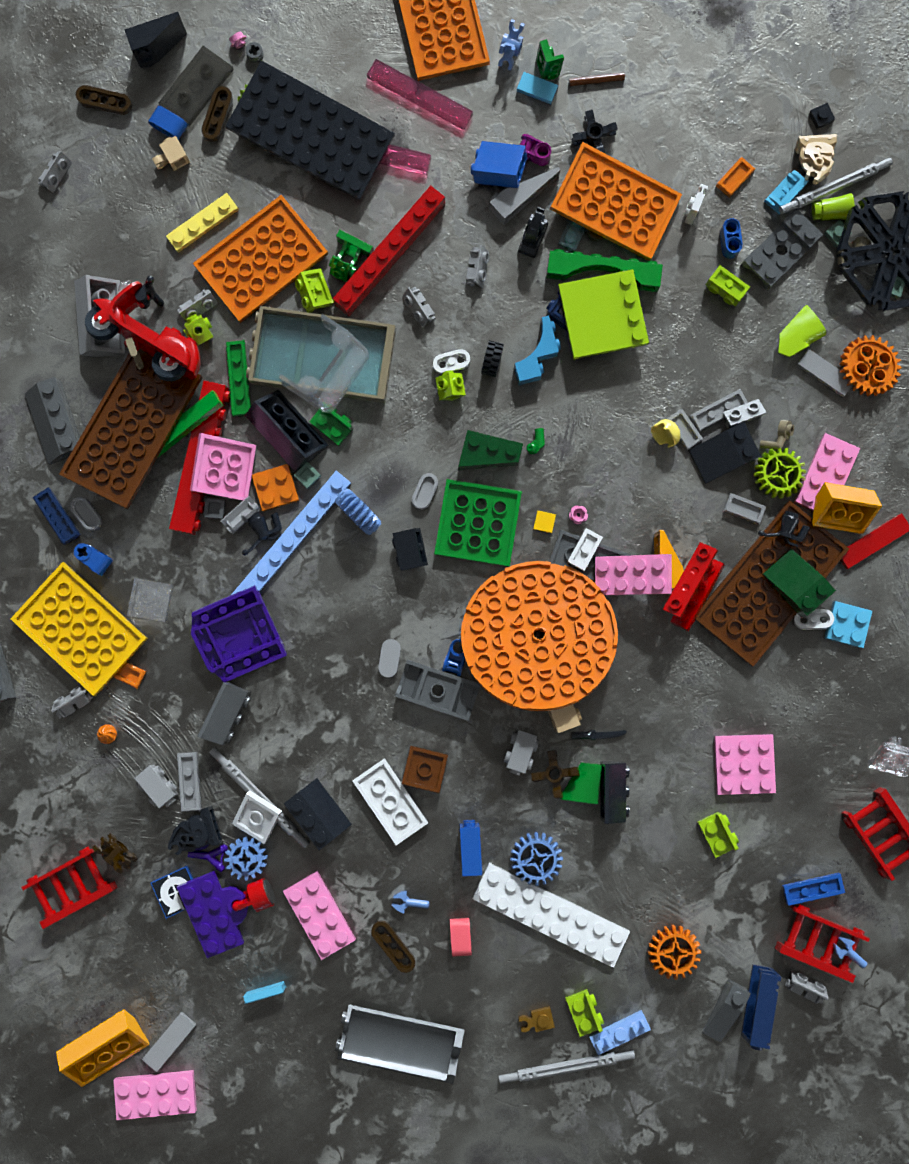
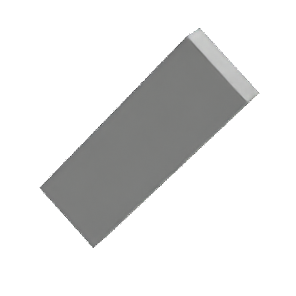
M810 349L804 353L797 363L799 368L842 397L847 394L853 385L847 386L849 380L842 379L846 374L841 373L838 368Z
M741 389L691 414L690 418L697 431L701 432L725 419L726 417L723 412L748 402Z
M198 752L178 753L181 812L200 811L202 805Z
M181 1012L142 1060L157 1072L196 1026V1023Z

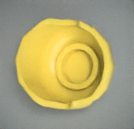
M664 419L651 427L652 436L658 444H669L668 448L680 442V429L673 421Z

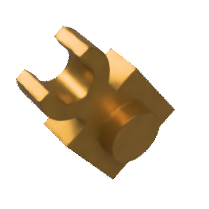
M550 1006L532 1010V1017L526 1015L518 1017L519 1022H527L525 1027H521V1032H528L531 1027H535L536 1032L555 1028Z

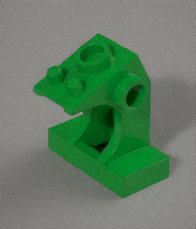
M339 229L336 238L337 242L343 246L338 256L333 255L329 262V267H331L330 274L337 279L347 282L357 271L356 266L362 255L369 257L374 249L373 246ZM345 255L353 258L350 264L343 262Z

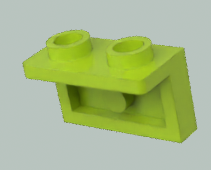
M719 265L705 284L710 292L719 294L727 304L734 305L735 307L750 288L749 285L721 265Z

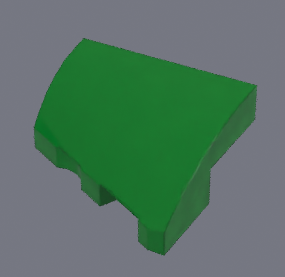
M580 762L578 766L580 776L570 778L568 785L563 791V798L560 799L598 804L602 765Z

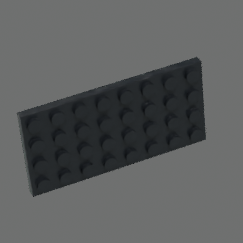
M262 60L226 124V129L359 201L395 136V133Z

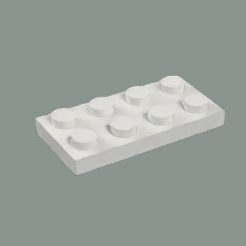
M385 758L352 780L395 845H398L428 824V821Z

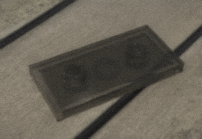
M203 45L158 102L159 106L185 120L188 127H190L211 100L215 89L222 86L234 70L233 66Z

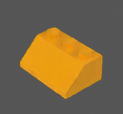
M824 482L815 496L812 524L817 527L863 534L882 505L873 490Z

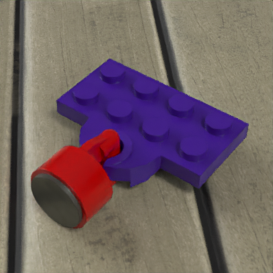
M215 871L177 886V890L207 958L244 944V939L238 925L247 916L250 905L253 906L256 912H260L275 904L273 889L265 878L248 884L247 890L244 892L238 890L237 887L221 888Z

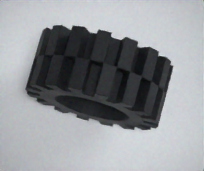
M489 340L481 374L496 377L504 347L503 343Z

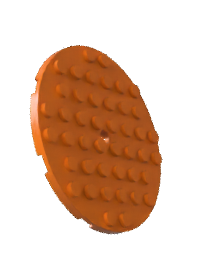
M531 561L507 567L504 571L487 579L476 590L466 607L461 626V642L467 666L473 677L485 691L512 707L529 711H550L570 706L592 693L604 680L613 664L618 642V629L610 602L607 601L600 591L601 589L591 579L566 565L551 564L548 561ZM536 631H542L545 636L539 640L533 634Z

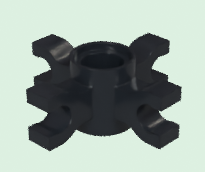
M593 110L585 111L586 116H584V120L587 125V131L572 134L573 147L586 142L588 145L605 153L601 140L603 137L616 135L618 130L617 124L613 122L602 126L595 121ZM596 132L599 136L594 137L590 133Z

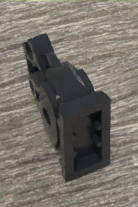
M538 207L535 214H531L518 249L519 253L532 258L536 257L548 226V220L543 215L545 209Z
M213 806L200 810V815L191 816L187 821L180 822L172 832L168 849L172 850L173 846L177 845L179 850L175 854L179 855L183 851L194 852L196 850H203L210 845L216 846L223 843Z

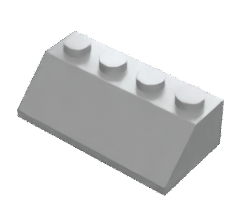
M84 275L75 280L80 355L90 357L124 355V337L121 334L117 333L108 340H97L87 332L85 327L87 313L96 307L93 300L108 299L112 301L120 292V281Z

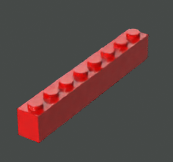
M431 185L333 297L334 305L348 317L354 312L445 206V196Z
M204 380L199 400L213 390L217 393L223 406L191 432L169 529L172 531L196 535V531L200 530L201 520H199L200 513L204 512L205 502H203L205 494L190 491L199 434L222 436L221 422L226 418V410L224 409L226 402L229 403L231 394L226 385Z

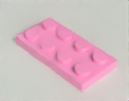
M824 433L805 475L806 480L802 482L803 487L799 489L794 503L814 511L815 496L824 482L845 485L860 448Z
M672 555L595 557V584L601 589L600 591L603 595L671 594Z
M318 871L283 891L321 960L356 940Z
M194 1070L116 1077L114 1079L116 1120L189 1114L197 1111Z

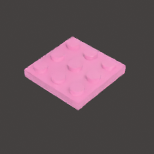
M200 433L190 491L243 501L249 494L256 445Z
M773 734L714 736L717 795L776 793Z

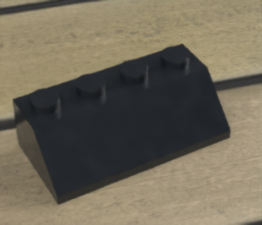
M279 390L254 401L245 414L247 419L294 471L299 470L306 462H311L328 446L324 439Z

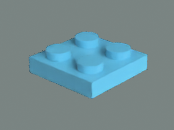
M833 601L831 612L834 615V622L830 628L826 629L824 638L864 648L872 611Z

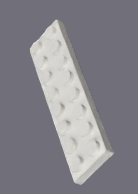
M488 863L472 897L473 900L613 968L630 933L629 930L533 883L528 885L526 880L522 882L520 877L492 863Z

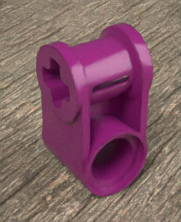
M523 134L520 145L526 146L527 160L539 166L549 164L551 160L550 145L529 134ZM545 152L547 155L540 156L539 153Z

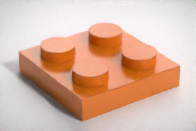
M289 464L252 474L263 512L300 501Z

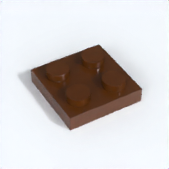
M410 746L401 784L439 793L448 755Z

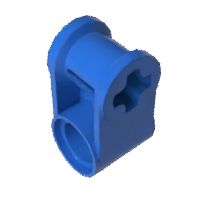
M81 543L74 549V556L100 576H103L113 562L110 557L91 545ZM83 549L88 553L87 556H84Z
M455 639L449 647L442 671L455 673L460 677L465 660L463 651L456 653L453 650V645L456 642H461V639Z

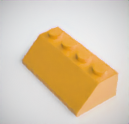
M123 1009L58 1050L56 1054L59 1071L83 1087L147 1047L149 1041L135 1017Z

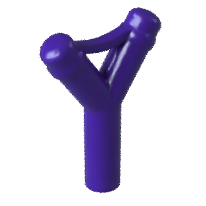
M223 844L210 852H188V857L208 860L216 870L223 872L225 866H223V856L228 847L226 844ZM222 854L219 862L215 857Z

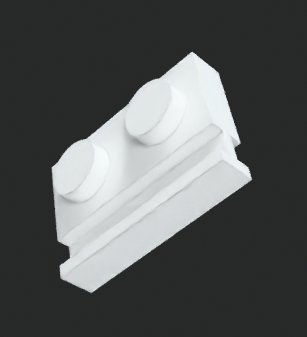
M700 184L695 196L691 197L684 212V215L687 216L685 223L692 225L708 186Z

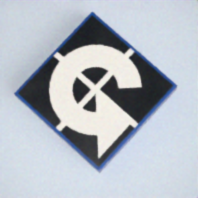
M188 866L151 882L166 919L186 910L177 886L193 879Z

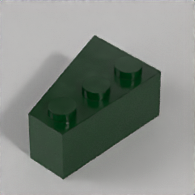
M467 430L458 470L518 466L523 443Z

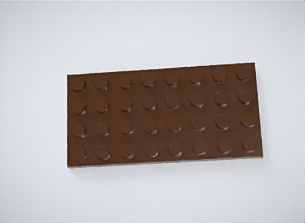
M140 348L138 351L144 368H137L134 358L129 352L59 473L61 477L127 510L203 378L202 375L197 374L196 379L193 378L191 380L183 375L176 381H164L154 373L152 368L153 356Z
M790 500L787 501L764 529V532L767 534L778 533L781 528L782 515H784L785 511L794 512L800 515V522L792 535L797 536L803 525L811 527L803 542L789 539L791 543L798 545L794 547L786 544L784 539L779 536H759L705 601L695 619L751 667H754L797 614L763 576V573L790 549H793L826 578L849 550L847 546L825 528L813 526V519Z

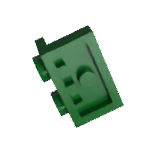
M546 39L539 42L536 63L541 78L553 80L561 73L564 55L554 56L553 48L549 46Z
M322 402L320 404L321 408L309 422L336 445L340 446L353 430L352 421L345 415L342 417L336 413L337 409L330 403L326 405Z

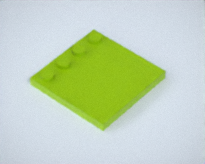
M633 269L558 284L573 360L649 344Z

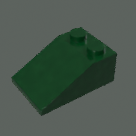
M790 549L763 573V576L800 617L808 616L836 591L823 575L793 549Z

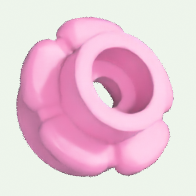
M241 31L235 33L229 38L230 46L236 47V49L243 47L246 44L247 36L243 35Z
M583 506L572 507L569 513L570 520H573L575 524L585 522L588 518L586 508Z

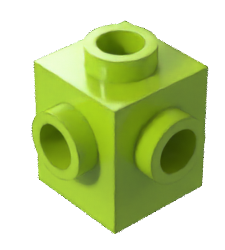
M194 314L186 319L187 322L184 323L186 329L183 331L187 338L194 339L198 345L213 338V334L210 331L212 325L207 317L203 319L202 315L197 316Z
M453 370L444 371L441 376L435 378L439 400L453 401L466 395L462 373H454Z

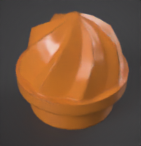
M103 725L98 729L97 737L101 743L110 744L116 739L117 731L112 725Z

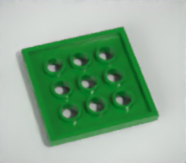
M447 479L434 555L510 567L522 491ZM460 496H464L468 499V503L465 506H459L457 499ZM479 499L485 500L487 503L486 508L478 509L476 501ZM498 502H502L505 505V510L501 513L497 512L494 508ZM456 515H462L465 518V522L462 525L454 523ZM475 518L483 520L484 525L481 528L473 526L472 522ZM494 521L502 523L500 531L492 529L491 524ZM455 533L460 534L462 537L461 542L458 544L452 543L450 539ZM478 537L481 541L480 545L477 547L471 546L469 543L470 538ZM497 540L499 548L491 550L488 546L489 541Z

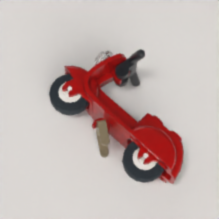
M148 276L144 285L139 281L132 283L127 280L122 282L118 287L119 293L112 301L108 299L93 300L96 307L92 308L85 317L86 330L93 338L108 340L119 333L126 339L124 345L128 347L138 369L144 368L138 351L140 348L153 356L152 368L160 379L176 381L183 375L191 380L193 378L196 379L201 361L200 352L197 347L198 344L194 339L190 337L185 338L180 331L173 327L172 329L165 327L159 335L128 315L138 306L141 309H147L150 306L151 300L159 307L164 305V301L153 287V276Z

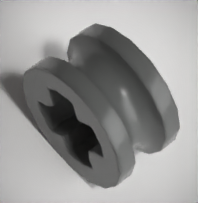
M251 42L247 45L246 54L248 59L255 63L261 61L264 56L261 45L257 42ZM256 49L257 55H253L252 50Z

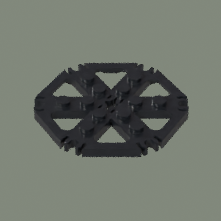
M904 191L868 196L858 201L861 209L855 205L849 210L837 251H844L836 255L837 257L844 258V263L838 266L840 268H847L840 270V272L866 305L869 304V307H873L877 302L879 305L877 310L879 311L909 307V299L890 300L897 275L909 289V192L904 193ZM889 202L894 204L895 212L890 228L874 209V205ZM855 223L859 224L874 244L851 248L848 245V240L853 225ZM894 248L896 254L892 255L893 252L890 249ZM878 264L870 290H865L854 276V269Z

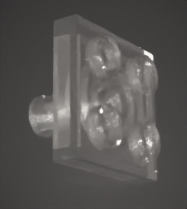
M134 578L127 616L166 623L173 585Z
M891 737L889 742H883L869 760V768L892 773L900 777H907L909 775V748L901 746V738H898L897 742V737Z

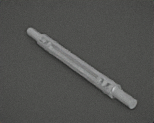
M888 158L879 163L867 165L858 171L794 198L792 202L779 207V212L784 214L795 208L800 209L820 198L877 174L879 170L892 165L893 161L891 158Z
M215 747L209 752L222 765L221 768L246 793L251 791L274 805L230 759L227 760ZM281 813L277 825L288 836L291 835L305 849L309 842L296 830L297 827Z
M634 1050L617 1054L611 1052L520 1069L516 1073L500 1075L499 1081L500 1084L513 1081L524 1082L616 1065V1062L635 1059Z

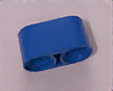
M159 105L148 120V123L153 128L168 137L176 136L178 141L188 126L185 120Z
M734 218L727 219L720 229L721 250L723 256L727 259L735 258L743 245L740 223ZM726 227H731L734 232H728ZM728 245H733L736 251L730 250Z

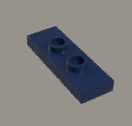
M50 487L32 497L63 545H67L81 535Z

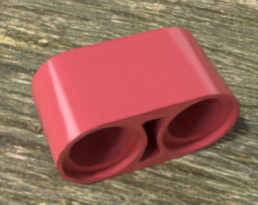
M469 918L450 919L452 957L471 956Z

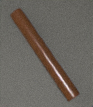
M625 73L570 78L569 87L625 80Z

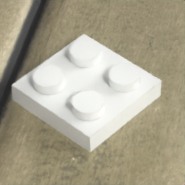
M249 791L246 793L232 824L265 844L282 810Z

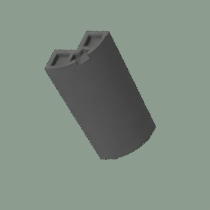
M349 1005L347 1012L343 1011L341 1024H344L341 1039H337L335 1051H338L337 1059L453 1084L462 1048L464 1029Z

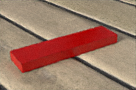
M902 513L898 514L848 545L849 550L841 559L844 567L849 569L909 532V523Z

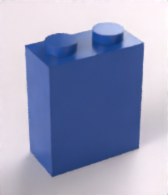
M482 141L480 148L476 150L475 163L471 165V175L474 177V182L477 184L518 188L527 161L526 146Z
M463 820V823L460 824L462 876L482 875L479 823H475V820Z

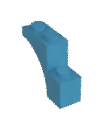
M549 316L541 318L542 333L537 348L527 358L514 364L518 385L541 380V374L544 373L542 363H538V361L557 357L559 350H561L559 339H555L554 332H556L554 321H550Z

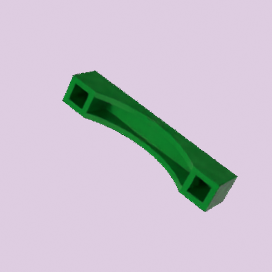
M555 249L549 253L546 279L565 281L576 274L587 271L617 273L633 269L638 290L658 292L661 285L663 265L658 264L656 261H647L646 263L639 262L638 259L633 258L622 260L617 256L606 258L600 254H591L590 256L583 255L582 252L566 253L564 250Z

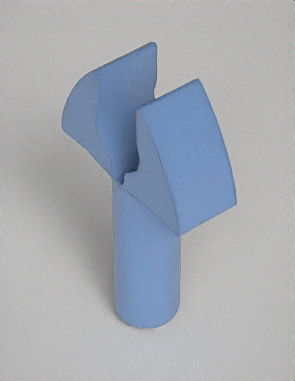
M401 891L393 896V898H401L404 901L400 905L392 903V906L403 914L408 906L428 909L430 905L429 901L409 899L406 895L407 891Z
M838 937L845 943L846 950L840 949L833 943L837 956L840 959L844 955L848 956L862 969L865 968L867 962L852 949L855 942L848 938Z

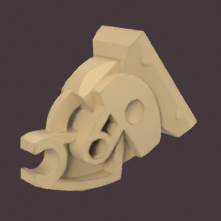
M836 134L798 137L795 152L799 154L800 164L803 170L807 172L805 180L808 181L811 176L815 177L813 180L814 185L828 177L832 170L834 148L837 143Z

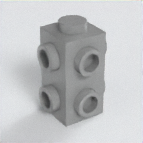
M517 730V733L513 732L510 744H513L511 752L507 751L504 762L507 763L506 767L510 768V773L520 776L521 772L526 773V770L531 769L533 759H531L532 751L536 752L539 745L536 735Z
M153 764L149 765L134 779L137 781V787L142 792L145 791L148 794V800L154 807L158 806V808L165 806L167 808L176 801L174 797L178 795L176 792L177 787L172 781H167L163 776L165 774L158 765L155 766Z

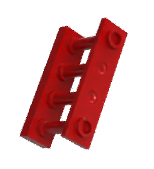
M702 542L697 546L663 608L664 611L673 615L670 621L671 624L689 632L725 566L724 563L714 559L718 549Z
M879 787L873 791L877 796L875 801L854 815L847 811L842 812L845 817L843 821L849 829L852 828L878 866L876 870L883 879L886 878L893 881L895 878L891 871L909 859V847L907 851L888 864L884 863L880 854L902 839L906 840L909 844V822L887 789ZM880 806L884 807L888 812L886 817L863 832L857 822ZM895 823L899 829L897 830L898 833L874 848L868 838L889 824Z
M88 846L78 852L79 856L39 878L35 875L27 879V884L21 887L22 890L32 887L45 912V919L39 922L42 929L118 888L115 881L110 884L104 881L91 856L94 853L93 848L90 849ZM83 858L97 884V891L93 893L87 891L73 864ZM64 868L68 870L80 894V900L75 903L69 899L56 874ZM48 877L63 904L61 905L62 910L57 913L55 909L52 910L39 884L40 881Z
M801 904L798 907L791 905L790 908L797 912L796 919L787 941H784V944L777 941L775 949L784 955L853 983L856 975L850 972L851 968L849 966L852 961L850 957L844 956L842 964L839 963V966L832 964L833 943L837 945L838 937H840L843 931L852 935L851 940L855 942L852 949L856 951L860 939L867 942L870 940V938L864 935L865 931L853 927L851 930L809 912L810 908ZM807 916L816 920L805 949L803 948L800 951L795 949L796 945L794 944L804 918ZM826 924L833 927L834 930L824 956H821L819 959L814 956L813 950L822 926Z

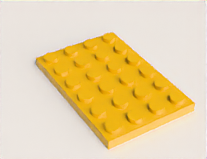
M62 562L11 617V620L93 696H96L148 639L65 562Z

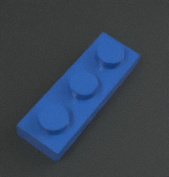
M840 873L782 885L786 905L788 906L845 893Z

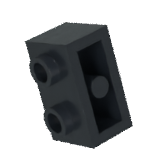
M420 528L392 533V544L397 552L396 562L401 571L428 565Z

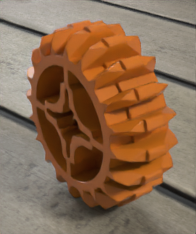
M671 925L670 931L667 926H664V933L657 930L659 937L657 938L653 935L651 938L655 943L648 944L649 947L653 948V950L648 951V955L652 956L649 959L650 963H655L653 965L654 970L659 969L658 973L661 976L665 973L667 979H670L672 974L675 980L678 979V974L685 978L684 972L686 971L691 975L692 971L690 968L697 969L694 961L700 962L701 960L696 956L701 954V950L697 949L700 943L695 941L696 936L694 934L690 935L691 931L689 929L683 932L682 926H679L677 931L675 925ZM677 937L686 940L689 949L680 947ZM667 939H669V944H668V946H666V947H661L662 944H663ZM674 948L678 950V952H675V956L670 953L674 952ZM660 956L670 958L672 967L664 965L660 960ZM683 957H688L683 964H679Z

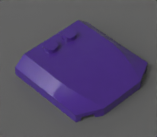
M256 585L192 612L191 636L207 669L220 677L223 682L232 680L287 656L284 644Z

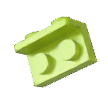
M321 268L300 272L295 280V287L301 295L302 306L306 309L307 313H312L314 309L332 306L334 302Z
M716 812L697 822L715 858L731 850L736 851L739 849L737 846L739 840L734 832L731 833L728 827L730 822L725 814L722 815Z
M586 989L565 997L580 1037L597 1030L599 1033L603 1032L601 1025H604L601 1013L596 1014L594 1006H597L594 994L589 995Z

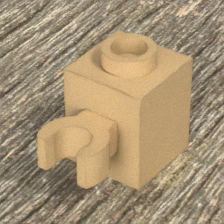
M176 136L169 137L159 144L164 154L152 158L158 170L165 167L168 163H170L174 171L190 163Z

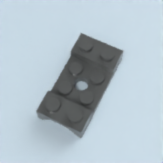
M795 209L742 262L741 266L752 270L762 280L764 288L768 291L823 234L798 209ZM776 248H784L785 255H779L776 252Z
M407 660L395 697L469 721L480 684ZM437 684L441 685L444 689L443 694L440 696H435L432 692L433 686Z

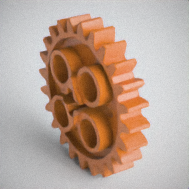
M864 335L861 339L858 337L851 341L843 350L845 353L840 356L843 360L839 365L844 366V368L840 372L846 374L842 379L849 380L847 386L854 385L853 391L860 389V395L866 391L867 396H870L872 393L874 396H877L880 393L884 394L887 390L889 391L898 382L897 378L901 374L897 371L902 369V367L897 364L901 359L895 358L898 352H892L894 346L888 347V341L881 343V337L875 340L874 335L869 338Z

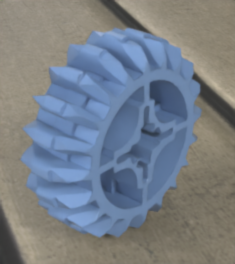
M345 489L335 499V503L366 534L371 535L381 525L380 519L350 489Z
M534 832V838H531L530 833H527L528 840L525 841L523 837H520L522 844L520 845L517 842L514 844L518 850H511V853L516 855L510 857V861L516 862L511 867L512 869L519 868L515 875L523 874L520 880L523 882L528 878V885H531L532 880H535V885L539 886V880L541 879L545 885L547 884L545 878L548 877L550 881L554 880L551 876L552 873L558 876L559 873L555 870V867L562 868V865L557 863V861L563 860L562 856H557L562 850L555 849L558 846L557 842L550 844L553 840L551 836L545 840V833L541 834V838H538V832ZM535 843L543 844L551 851L539 852L535 847ZM529 846L530 855L521 861L523 850ZM533 850H535L538 857H542V859H539L540 868L535 861H531L532 858L534 859ZM552 857L550 867L544 872L543 863ZM534 866L537 868L538 874L529 873L523 867Z

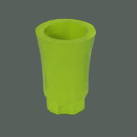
M849 193L839 197L814 201L811 207L813 220H846L849 210L855 206L853 194Z

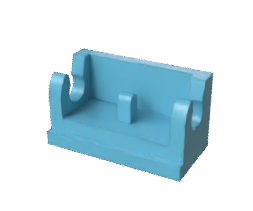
M793 170L764 202L780 215L779 207L790 203L806 186L808 181L797 171Z

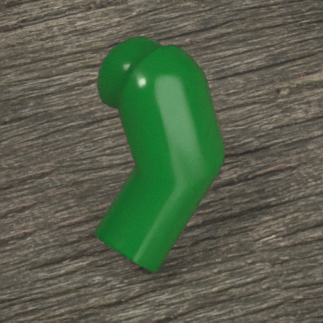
M544 428L534 429L535 440L526 446V450L530 454H537L545 446Z

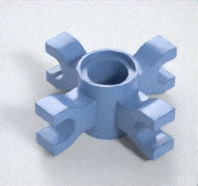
M513 19L509 23L510 33L504 34L499 53H504V55L499 60L498 66L501 67L503 61H508V70H512L514 65L513 55L518 57L524 38L522 36L519 37V34L523 31L525 24L521 23L519 29H515V20Z

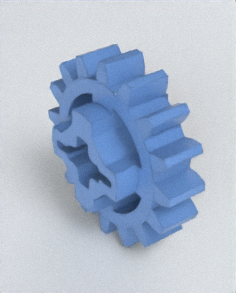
M244 837L243 842L238 838L236 840L237 845L231 843L229 846L232 850L225 852L229 855V857L224 859L225 862H229L226 869L232 868L231 875L237 873V879L244 876L246 881L250 875L254 879L257 877L256 872L261 874L263 872L261 867H266L267 863L263 862V860L268 858V855H263L266 848H260L261 842L254 843L255 838L248 841V838ZM241 847V853L234 855L235 851ZM251 847L254 848L257 851V853H254L251 850ZM245 854L248 858L250 857L247 863L245 859H242ZM258 862L256 868L251 870V864ZM235 864H238L242 868V870H240Z

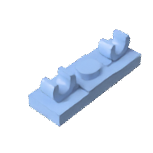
M642 1010L603 1028V1032L599 1033L597 1031L589 1035L597 1054L600 1055L651 1029Z

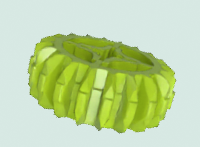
M781 448L776 451L770 449L768 453L764 452L762 454L763 458L757 460L759 464L755 465L754 468L759 472H755L753 476L759 477L755 483L761 482L762 486L759 487V490L765 488V495L772 492V498H775L777 494L779 499H783L784 494L788 498L791 496V492L796 494L798 492L797 488L803 487L801 482L805 481L806 478L801 475L805 474L806 470L801 469V467L805 463L799 464L798 461L801 459V456L795 458V451L788 454V448H785L783 452ZM778 459L788 462L790 466L783 465L781 460L779 461ZM771 460L772 472L766 475V467ZM777 471H786L783 475L778 476L777 474L773 476ZM793 471L792 483L788 485V474ZM770 480H775L782 488L774 486L770 483Z

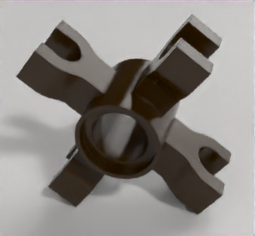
M547 751L550 766L545 772L531 773L532 781L549 780L552 782L554 798H563L561 782H563L565 777L580 776L579 768L562 769L558 766L557 751ZM555 769H558L560 771V777L556 780H553L551 778V772Z
M109 833V841L102 836L100 838L101 847L94 845L92 848L97 854H102L103 859L113 866L116 872L121 874L123 872L122 865L128 870L131 864L130 860L136 862L138 858L134 853L129 852L128 848L118 841L115 835Z

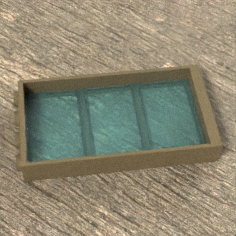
M260 306L259 312H256L255 315L257 328L252 333L254 347L249 352L251 366L247 367L246 378H248L252 385L385 403L396 334L395 325Z

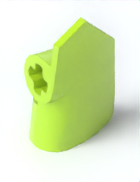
M805 305L779 334V354L791 357L826 336L825 327L808 305Z

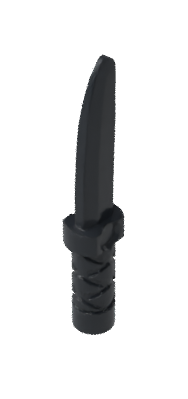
M590 730V732H571L572 740L615 738L626 734L627 731L596 732L595 730Z

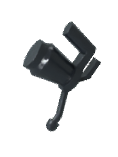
M785 511L784 515H782L781 528L778 533L767 534L760 530L758 535L761 537L779 536L784 539L786 544L797 547L798 545L791 543L789 539L802 543L811 527L803 525L797 536L792 535L800 522V515Z
M261 512L247 519L249 526L258 535V540L250 549L242 551L244 556L248 555L260 541L266 539L274 540L281 536V534H278L274 537H268L282 529L278 512L271 515L274 529L272 530L268 529L265 516Z

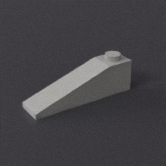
M559 167L521 182L518 188L509 187L500 194H494L490 199L489 210L505 225L559 178L561 169Z

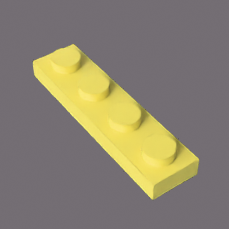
M226 193L170 232L166 237L179 253L239 209L228 193Z

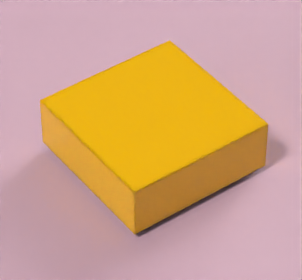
M537 510L533 530L552 534L556 514Z

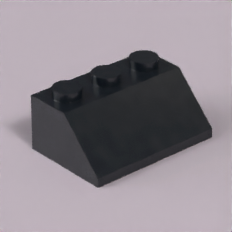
M601 761L600 820L604 824L626 822V817H629V805H626V797H629V786H626V778H629L630 774L629 766H626L625 762Z
M318 778L284 803L318 850H321L352 825Z

